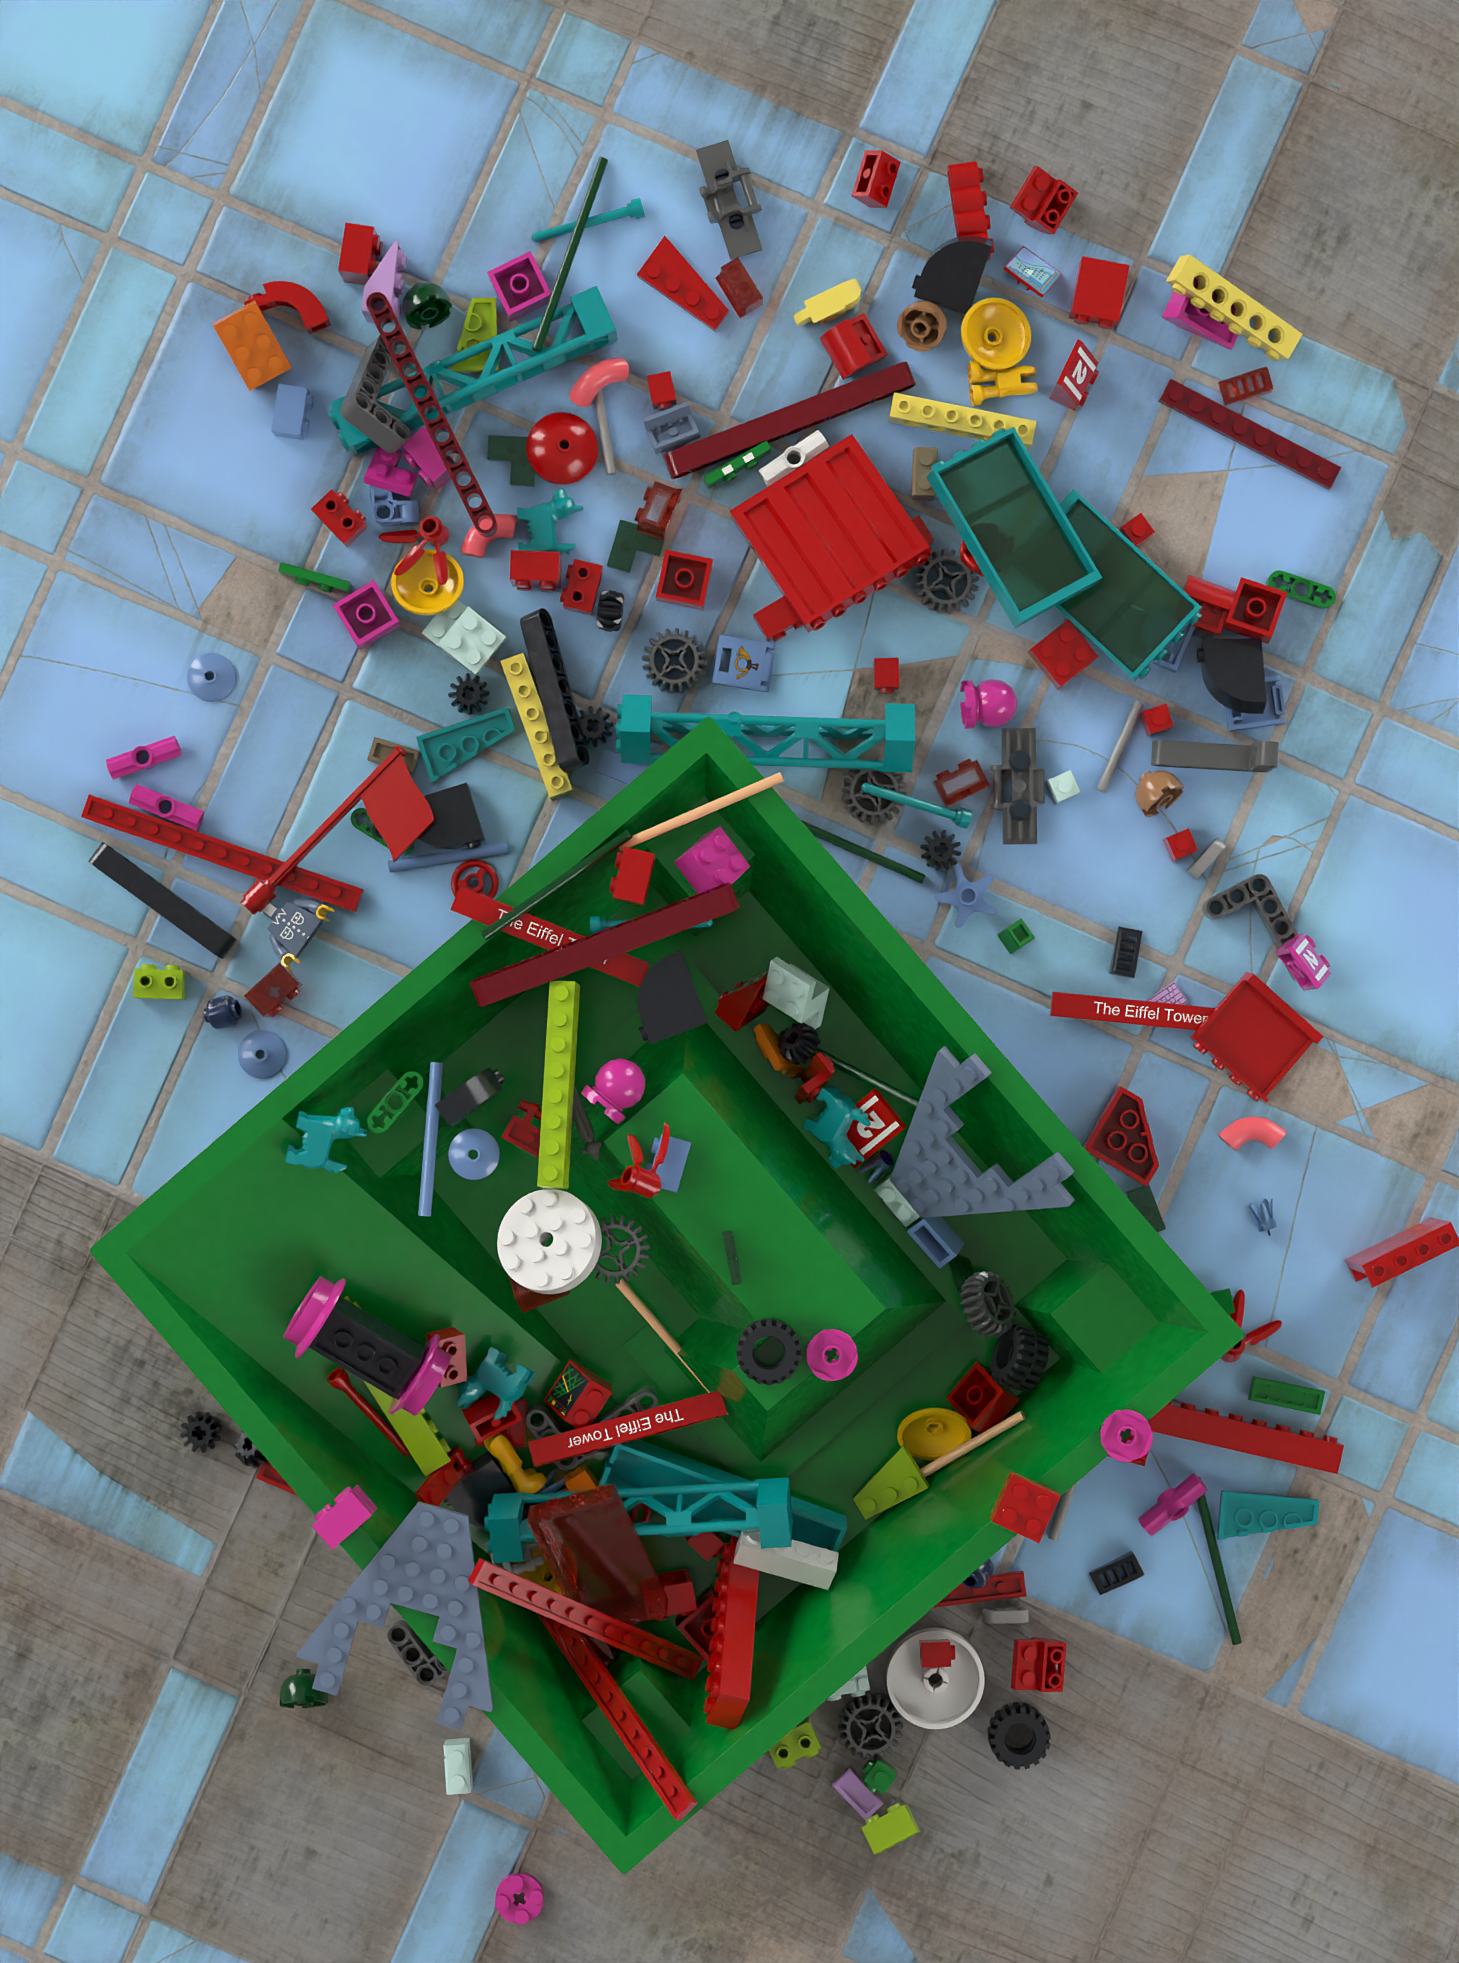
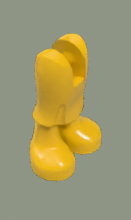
M969 361L968 384L971 385L969 396L972 407L980 406L985 399L993 397L1000 399L1009 395H1028L1037 392V383H1021V378L1036 375V368L1033 366H1016L1004 370L983 369L975 361ZM995 381V386L972 385Z
M497 1433L484 1440L487 1450L500 1463L502 1471L507 1473L517 1493L534 1494L545 1485L547 1479L543 1473H537L534 1468L522 1469L521 1464L523 1461L518 1457L512 1444L504 1435Z

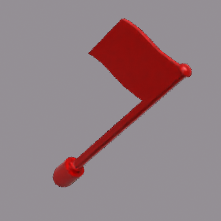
M395 746L391 754L268 880L265 879L262 882L259 879L243 895L244 899L241 903L253 915L258 911L261 913L276 897L274 894L275 887L361 799L371 821L387 843L394 863L435 822L434 814L428 801L413 781L403 756H406L405 750L400 746Z

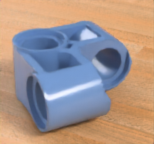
M369 485L372 513L378 525L388 527L420 524L418 499L416 501L395 500V492ZM381 509L390 510V516L386 519H380L378 512Z

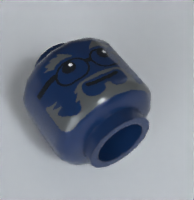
M229 995L210 999L207 1003V1008L204 1009L205 1021L207 1023L210 1022L215 1029L234 1026L242 1016L239 1001L234 1000Z
M988 1559L962 1583L968 1588L976 1589L986 1585L994 1571L991 1560Z

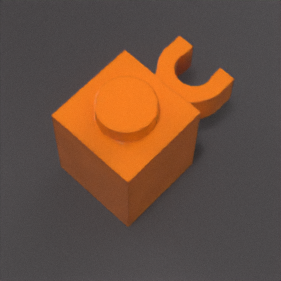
M586 1463L565 1475L564 1483L568 1490L564 1492L601 1490L599 1482ZM598 1499L576 1501L582 1507L585 1504L591 1505Z

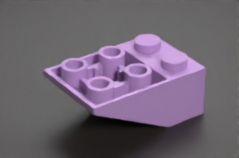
M397 241L392 244L364 286L361 311L369 323H374L367 309L366 300L374 292L384 294L396 317H401L402 306L399 304V294L403 295L404 280H402L401 271L406 270L407 257L404 256V250H401ZM377 301L373 304L372 309L379 311L383 309L385 303Z

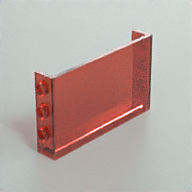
M614 1483L606 1486L600 1485L595 1489L575 1492L566 1497L553 1498L548 1502L530 1506L527 1522L563 1595L631 1625L667 1615L668 1597Z

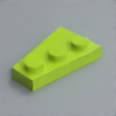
M496 297L471 298L456 353L497 336ZM492 349L451 366V370L457 373L482 372Z
M904 1444L854 1496L853 1500L866 1520L928 1489L929 1484Z

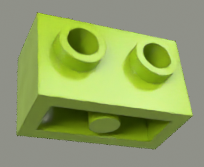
M141 964V969H134L133 998L186 1000L187 971L180 970V965H166L165 970L156 969V965Z
M809 1716L769 1749L777 1769L782 1766L783 1769H787L795 1765L797 1759L804 1756L806 1759L811 1758L819 1753L818 1750L821 1749V1742Z
M897 1803L886 1809L888 1812L886 1815L879 1817L876 1814L865 1820L867 1825L861 1828L874 1855H878L921 1832L908 1805L901 1806L900 1803Z

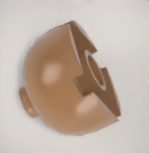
M917 301L910 304L901 313L897 322L900 338L903 337L907 342L906 345L916 351H929L937 346L943 339L947 328L946 317L942 309L929 301Z
M1148 771L1139 778L1140 783L1136 788L1135 798L1139 809L1145 817H1152L1159 814L1158 808L1165 805V809H1167L1177 801L1183 793L1181 788H1184V786L1172 773L1167 771L1152 773Z

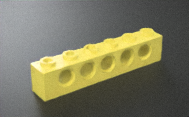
M1192 255L1180 256L1166 280L1172 286L1171 289L1175 293L1189 297L1191 304L1200 309H1206L1210 312L1209 316L1218 322L1223 321L1226 323L1231 332L1246 337L1248 344L1255 348L1260 347L1266 352L1265 355L1274 361L1289 359L1303 335ZM1194 278L1198 280L1197 289L1193 286ZM1213 291L1217 294L1216 302L1212 299ZM1232 304L1236 308L1235 315L1231 313ZM1251 317H1252L1253 320H1254V327H1253V329L1250 327V319H1251ZM1269 331L1273 334L1272 341L1268 338Z
M894 393L888 420L890 423L975 440L984 438L985 441L993 438L991 435L1001 428L1008 430L1014 427L1027 450H1030L1037 422Z
M524 653L501 660L500 662L549 798L553 800L574 792L568 774L564 773L558 765L542 703Z

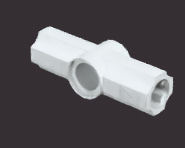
M817 430L795 446L787 448L782 455L758 470V473L765 484L770 486L829 449L830 446L822 433ZM791 454H796L801 460L798 464L793 465L788 462L787 457Z

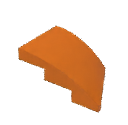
M768 1024L757 1025L753 1029L757 1036L754 1039L765 1059L770 1060L774 1070H781L783 1075L789 1074L790 1078L801 1077L806 1069L801 1063L798 1065L792 1064L780 1053L781 1049L778 1047L782 1039Z

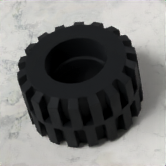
M763 1318L760 1321L752 1322L750 1326L743 1330L737 1344V1360L742 1372L750 1380L753 1379L758 1384H780L785 1379H789L799 1367L798 1365L801 1361L800 1341L795 1331L787 1323L774 1318ZM767 1336L777 1338L784 1346L783 1359L780 1363L771 1367L759 1364L753 1353L757 1341Z
M1012 1324V1329L999 1336L992 1350L990 1372L994 1382L1021 1392L1033 1389L1037 1382L1040 1381L1048 1362L1049 1343L1046 1340V1336L1026 1327Z
M1013 1702V1706L1004 1705L1003 1710L1000 1711L998 1709L995 1712L996 1716L994 1718L991 1717L989 1721L990 1727L987 1729L988 1741L993 1754L1009 1768L1011 1765L1014 1766V1769L1020 1770L1021 1766L1028 1769L1032 1763L1036 1766L1040 1763L1039 1759L1041 1757L1044 1759L1047 1755L1046 1749L1049 1750L1050 1748L1049 1739H1051V1734L1043 1715L1035 1707L1031 1708L1026 1703L1019 1705L1018 1702ZM1019 1723L1030 1726L1033 1736L1026 1746L1014 1748L1005 1742V1734L1011 1726Z

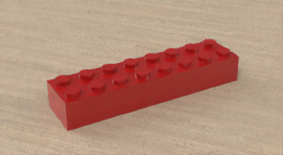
M733 1535L729 1544L725 1543L723 1559L719 1558L716 1565V1573H719V1577H717L714 1586V1592H717V1597H715L712 1611L716 1612V1616L713 1617L711 1623V1631L714 1632V1636L711 1637L709 1651H712V1656H710L707 1665V1671L711 1672L707 1679L705 1691L709 1692V1697H706L703 1712L707 1713L706 1724L732 1730L737 1728L750 1700L759 1570L733 1563L736 1544L739 1537Z

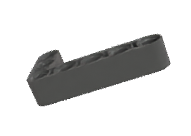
M379 335L366 348L342 403L340 412L348 423L385 451L395 453L411 438V432L402 421L375 401L392 361V357L381 335Z
M1154 740L1152 741L1151 766L1270 772L1278 766L1279 742L1257 741L1252 745Z
M1263 874L1251 876L1207 899L1202 907L1203 914L1207 918L1217 919L1252 902L1276 949H1279L1298 935L1270 880ZM1255 879H1259L1263 883L1261 892H1256L1252 887ZM1237 890L1241 893L1242 900L1240 903H1234L1231 900L1232 891ZM1267 900L1274 904V911L1271 914L1267 913L1263 907ZM1212 901H1216L1221 907L1217 915L1211 913L1209 909ZM1277 922H1282L1286 927L1283 935H1279L1275 931Z
M649 1386L638 1389L595 1419L591 1425L621 1417L620 1413L623 1410L637 1413L657 1407L658 1395L656 1390ZM643 1396H650L653 1398V1402L645 1405L641 1403L640 1399ZM535 1403L528 1408L526 1424L537 1440L545 1438L550 1432L556 1434L565 1432L545 1405ZM534 1413H540L544 1416V1419L536 1422L531 1416ZM597 1451L554 1463L562 1470H570Z
M398 1620L391 1625L387 1633L388 1641L420 1685L430 1686L449 1673L437 1657L429 1653L406 1621ZM395 1628H402L406 1636L402 1639L396 1638L393 1630ZM409 1648H416L420 1656L418 1658H411L407 1650ZM423 1668H430L433 1670L434 1676L432 1678H425L421 1670Z

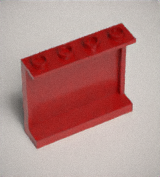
M1246 972L1190 1038L1195 1042L1193 1045L1195 1049L1203 1055L1208 1053L1213 1058L1211 1063L1221 1071L1225 1069L1230 1073L1228 1078L1238 1086L1241 1084L1248 1089L1246 1094L1256 1102L1261 1100L1267 1103L1269 1101L1266 1098L1267 1095L1311 1044H1318L1324 1036L1255 974Z
M1429 1218L1345 1259V1262L1355 1282L1368 1278L1373 1288L1458 1247L1459 1237L1451 1222Z

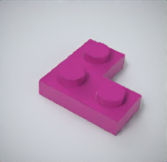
M378 445L364 476V483L410 497L417 482L418 474L397 468L402 456V450L399 449L395 453H389Z

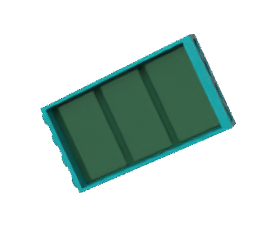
M1012 427L1008 430L1004 428L999 429L991 435L993 438L987 441L984 438L980 439L971 446L972 449L966 452L964 449L956 452L951 456L952 459L947 462L941 460L931 466L932 470L926 478L1014 628H1017L1094 586L1102 579V576L1015 428Z
M1073 489L1059 505L1098 569L1102 579L1094 586L1055 607L1134 681L1138 678L1142 680L1151 671L1149 666L1155 660L1157 662L1162 660L1168 653L1166 648L1172 642L1176 644L1185 635L1183 630L1189 624L1193 626L1202 617L1200 612L1203 609ZM1049 516L1017 550L1056 530ZM1061 537L1010 563L1043 596L1083 576Z

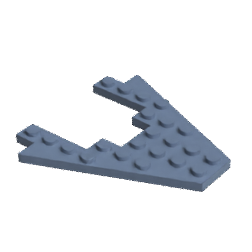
M946 1046L937 1052L890 1177L891 1183L921 1218L1068 1207L1075 1199L1061 1182L1067 1179L1074 1170L1059 1152L1013 1182L997 1163L982 1173L952 1138L951 1135L959 1130L964 1123L949 1105L992 1073L976 1053L960 1064Z
M420 1501L416 1504L297 1652V1658L319 1663L312 1689L337 1696L358 1621L383 1628L390 1603L439 1616L432 1642L457 1648L436 1724L461 1731L468 1706L492 1712L493 1701L478 1587L468 1582L475 1568L468 1515Z

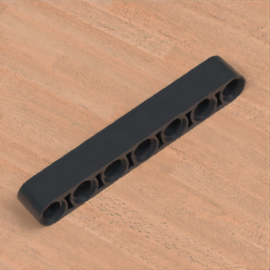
M540 608L521 617L520 626L557 762L564 773H569L588 765L590 758L552 618L546 609Z
M102 842L88 862L217 957L223 959L237 939L106 843Z

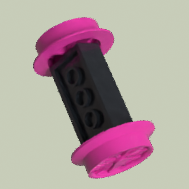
M320 1276L298 1307L283 1336L284 1339L296 1345L295 1357L300 1358L309 1347L393 1397L389 1408L390 1414L403 1409L416 1416L434 1393L451 1360L452 1355L439 1347L440 1336L435 1334L425 1346H422L342 1298L340 1295L346 1284L345 1278L333 1284Z

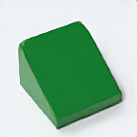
M1022 918L998 934V938L1010 954L1035 938Z

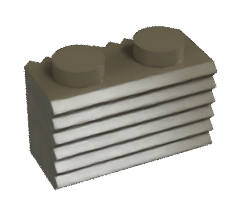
M914 447L911 500L933 501L936 497L935 491L926 478L932 470L931 466L938 461V449L936 447Z

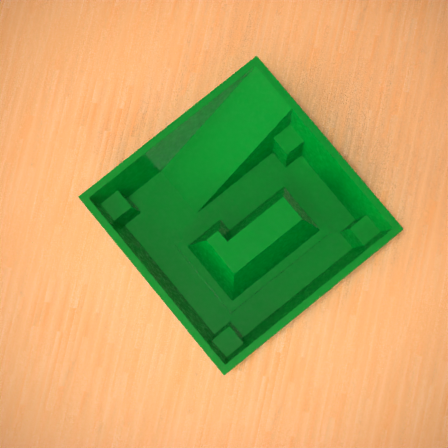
M707 717L495 900L516 908L626 829L633 836L765 778L714 719ZM772 787L631 847L632 849L654 853L656 857L644 906L614 900L613 894L609 892L612 877H617L619 869L615 867L618 851L620 852L619 848H617L526 912L582 936L591 935L590 916H600V919L605 918V921L630 920L693 896L697 892L674 862L703 835L721 826L751 866L732 883L740 908L712 919L713 924L710 927L688 928L625 952L649 962L648 972L662 958L681 951L708 1021L707 1024L650 1045L649 1040L643 1041L639 1027L643 1026L638 1010L639 986L589 966L552 980L575 981L580 985L574 1086L593 1128L594 1140L603 1144L600 1147L598 1160H595L587 1153L584 1154L582 1149H585L586 1143L580 1139L572 1120L568 1190H557L568 1192L584 1202L595 1214L600 1227L602 1226L600 1218L605 1217L607 1223H611L610 1216L613 1214L616 1217L615 1222L620 1221L621 1215L625 1216L624 1224L628 1225L631 1219L635 1220L631 1227L634 1230L638 1226H642V1230L637 1234L639 1237L644 1234L647 1235L648 1238L641 1241V1244L650 1245L649 1249L642 1250V1253L649 1255L648 1260L640 1258L639 1261L644 1263L645 1268L641 1269L636 1266L635 1269L639 1275L635 1277L629 1272L630 1281L626 1283L681 1345L682 1349L677 1354L709 1392L718 1391L722 1395L726 1412L729 1414L639 1440L750 1481L789 1478L791 1496L847 1516V1530L837 1551L839 1553L837 1570L828 1590L759 1571L750 1700L737 1728L733 1730L706 1724L707 1713L703 1712L706 1697H709V1692L705 1691L707 1679L711 1672L707 1671L708 1662L706 1659H704L694 1680H691L583 1633L697 1801V1804L682 1821L674 1819L537 1613L478 1587L493 1701L492 1712L482 1711L622 1874L628 1873L1017 1535V1533L993 1523L990 1519V1515L1010 1471L1053 1489L1062 1496L1109 1455L1102 1446L1100 1437L1101 1426L1109 1415L1116 1410L1129 1409L1140 1413L1148 1421L1244 1337V1332ZM474 919L470 920L90 1248L92 1256L314 1515L328 1503L331 1506L335 1505L334 1499L348 1486L353 1489L358 1485L375 1504L377 1509L372 1516L339 1543L362 1571L419 1502L414 1493L429 1475L425 1477L411 1454L403 1456L343 1390L334 1389L327 1382L331 1372L341 1366L309 1347L300 1358H296V1345L283 1338L295 1312L320 1276L333 1284L345 1278L346 1284L340 1295L342 1298L348 1296L352 1303L357 1301L362 1310L422 1346H425L427 1343L426 1333L454 1327L464 1333L467 1375H473L480 1363L488 1355L490 1347L508 1356L504 1366L513 1371L512 1374L516 1373L517 1364L532 1370L536 1375L532 1382L526 1386L524 1394L519 1399H527V1411L535 1403L545 1405L565 1432L578 1428L564 1421L544 1401V1398L570 1359L612 1384V1394L595 1419L644 1386H649L656 1390L658 1395L657 1407L708 1393L617 1288L615 1276H611L610 1282L605 1283L606 1275L602 1274L601 1278L597 1280L595 1277L599 1271L595 1269L583 1282L568 1291L558 1294H541L531 1291L514 1281L502 1266L498 1254L497 1239L503 1218L519 1199L529 1193L543 1189L537 1186L539 1158L501 1137L513 1115L521 1119L525 1117L526 1112L518 1108L523 1099L531 1104L534 1102L540 1105L539 1108L542 1109L550 981L479 1007L470 982L478 977L549 950L503 931H499L486 941L480 932L489 926ZM776 957L789 964H793L829 987L821 1026L815 1029L821 1040L817 1047L920 1100L936 1054L942 1047L946 1046L960 1064L976 1053L992 1073L949 1105L964 1123L959 1130L951 1135L952 1138L982 1173L997 1163L1013 1182L1059 1152L1074 1170L1061 1184L1075 1200L1068 1207L941 1216L965 1245L957 1256L939 1269L907 1233L914 1222L905 1227L885 1204L883 1199L874 1191L879 1183L893 1172L916 1109L877 1090L907 1127L868 1159L875 1157L880 1150H885L889 1154L892 1153L894 1165L882 1174L878 1182L876 1178L872 1183H868V1179L875 1170L871 1168L863 1173L859 1172V1169L868 1162L860 1164L855 1169L851 1164H841L838 1168H834L828 1160L831 1154L830 1149L810 1131L802 1128L807 1118L814 1120L816 1116H820L821 1112H824V1109L827 1108L826 1101H820L816 1098L809 1104L805 1101L799 1105L794 1097L801 1086L804 1085L801 1077L790 1078L789 1074L783 1075L781 1070L775 1071L770 1060L765 1059L754 1039L757 1036L753 1029L759 1024L770 1025L780 1035L782 1030L786 1031V1028L790 1029L793 1023L799 1024L800 1022L769 1004L764 1013L735 1032L714 1013L719 1005L717 1002L719 997L726 991L731 992L740 981L746 982L753 976L769 970L771 960ZM622 1058L638 1065L645 1077V1090L639 1102L630 1108L623 1109L622 1114L626 1118L617 1124L604 1113L607 1109L600 1102L596 1105L593 1104L581 1092L586 1084L591 1088L595 1086V1076L600 1067L609 1061ZM808 1058L806 1064L801 1063L805 1069L808 1067L812 1059ZM430 1062L443 1063L440 1101L483 1070L491 1068L495 1071L498 1069L506 1080L503 1083L506 1088L460 1123L449 1126L439 1112L431 1216H419ZM835 1067L833 1068L835 1072L824 1086H835L841 1090L844 1096L851 1098L855 1104L875 1089ZM409 1071L420 1073L425 1082L421 1092L386 1132H372L367 1125V1118L405 1073ZM416 1076L414 1078L408 1077L406 1079L408 1081V1085L405 1089H402L401 1086L397 1088V1090L403 1092L408 1099L411 1097V1095L407 1093L409 1089L412 1087L417 1089L419 1086L416 1083L418 1080ZM392 1095L389 1099V1106L394 1110L400 1109L403 1105V1099L399 1095ZM384 1105L381 1107V1110L385 1111L381 1117L374 1116L373 1118L375 1120L373 1125L375 1128L386 1125L383 1120L387 1115L391 1119L394 1117V1114L388 1112ZM353 1107L354 1116L359 1120L360 1127L367 1129L365 1132L367 1136L336 1138L333 1140L328 1157L333 1161L347 1165V1169L339 1171L338 1174H335L332 1170L329 1173L323 1168L309 1169L301 1164L285 1163L289 1144L293 1145L295 1149L303 1147V1130L296 1128L299 1111H303L308 1115L335 1117L342 1108ZM533 1117L530 1124L541 1129V1121ZM664 1123L669 1125L671 1137L691 1142L677 1193L661 1188L657 1195H654L652 1198H646L631 1191L615 1190L608 1185L610 1180L622 1178L623 1172L628 1166L634 1167L627 1135L631 1134L637 1139L644 1159L640 1167L646 1169L648 1162L653 1164L655 1153H651L655 1138L660 1139L661 1134H663ZM468 1129H481L491 1134L496 1140L500 1151L499 1162L495 1170L487 1177L478 1180L461 1177L453 1170L449 1161L448 1153L452 1140L459 1133ZM473 1149L470 1150L469 1157L476 1159L478 1152ZM611 1228L616 1239L620 1241L632 1238L628 1232L622 1229ZM604 1231L601 1232V1250H603L607 1246ZM553 1236L547 1240L546 1247L553 1243ZM611 1239V1248L603 1253V1255L607 1253L612 1255L614 1253V1256H617L619 1259V1251L628 1244L621 1246L616 1242L613 1243ZM636 1245L625 1250L623 1253L626 1267L635 1259ZM611 1258L598 1260L607 1269L619 1270L615 1261ZM983 1271H991L993 1274H998L1000 1279L1005 1280V1286L1010 1287L1009 1292L1013 1295L1012 1300L1016 1304L1014 1310L1017 1315L1014 1316V1324L1042 1333L1046 1336V1340L1049 1343L1046 1369L1036 1386L1027 1392L1010 1388L1020 1400L1002 1421L1019 1411L1025 1414L1026 1419L925 1477L929 1484L928 1489L865 1520L853 1498L901 1448L897 1437L900 1423L908 1415L924 1408H946L958 1413L946 1397L976 1362L990 1368L992 1350L999 1336L986 1338L984 1335H979L977 1329H972L971 1322H967V1316L963 1313L964 1307L960 1304L963 1299L960 1297V1293L963 1292L961 1286L965 1284V1280L973 1274ZM763 1318H774L778 1321H783L790 1328L792 1327L799 1338L801 1345L799 1367L783 1383H774L772 1385L758 1384L753 1379L750 1380L740 1368L737 1360L738 1340L743 1330L754 1321L757 1322ZM825 1329H838L847 1333L857 1348L858 1360L854 1370L850 1375L837 1381L820 1379L812 1372L807 1363L806 1350L810 1340L814 1335ZM763 1337L754 1346V1357L763 1366H775L783 1359L784 1346L775 1337ZM832 1348L831 1351H825V1354L828 1356V1362H831L833 1359L838 1360L837 1349ZM344 1369L349 1374L350 1384L396 1432L365 1382ZM457 1383L441 1388L437 1386L424 1406L426 1409L424 1416L427 1420L432 1419L439 1430L436 1434L439 1439L444 1438L450 1449L460 1446L464 1452L463 1456L465 1459L473 1462L488 1450L486 1446H476V1437L462 1412L464 1404L459 1407L457 1406V1402L460 1399L458 1395L459 1386ZM486 1391L480 1398H485L492 1394V1392ZM643 1396L640 1401L648 1405L653 1402V1398ZM623 1410L620 1413V1416L622 1417L633 1413L630 1410ZM534 1413L531 1418L536 1422H540L544 1419V1416L540 1413ZM527 1424L525 1447H513L518 1457L523 1461L521 1464L523 1470L534 1468L537 1473L541 1472L547 1478L552 1470L558 1469V1473L550 1483L551 1486L584 1463L587 1464L597 1481L600 1482V1474L608 1455L610 1456L612 1448L608 1447L598 1450L570 1470H562L554 1462L534 1467L528 1442L537 1440V1438L528 1428ZM971 1428V1439L981 1434V1432ZM1131 1429L1120 1432L1122 1442L1131 1436ZM550 1432L545 1437L556 1435V1433ZM912 1456L919 1469L935 1461ZM456 1462L453 1464L454 1468L458 1466ZM564 1485V1486L561 1487L558 1491H560V1490H562V1489H564V1488H567V1486ZM619 1498L623 1502L628 1500V1498ZM599 1499L591 1505H583L582 1508L597 1517ZM444 1501L438 1506L456 1512L452 1505L447 1507ZM611 1504L610 1511L616 1508V1506ZM644 1508L638 1510V1517L633 1523L639 1522L642 1519ZM630 1509L626 1511L624 1514H630L632 1510ZM652 1509L648 1522L658 1521V1523H666V1517ZM619 1517L613 1520L616 1524L621 1525ZM538 1523L534 1524L535 1530H541ZM470 1524L475 1566L479 1558L492 1563L486 1545L488 1538H490V1533L486 1532L483 1528ZM718 1531L723 1537L724 1543L729 1544L732 1535ZM626 1536L625 1539L582 1577L589 1576L594 1571H600L602 1565H605L608 1580L607 1596L616 1601L627 1603L635 1586H639L640 1594L643 1595L640 1577L688 1568L695 1600H697L711 1587L714 1589L716 1579L719 1577V1573H716L717 1561L719 1558H723L721 1552L716 1558L711 1557L707 1561L686 1542L685 1536ZM577 1580L567 1597L586 1605L587 1594L579 1588V1581ZM642 1597L639 1600L641 1604L636 1609L633 1626L702 1656L676 1627L675 1619L678 1617V1614L669 1615L667 1619L661 1621L649 1620L644 1598ZM390 1603L449 1673H451L457 1648L432 1642L439 1616Z

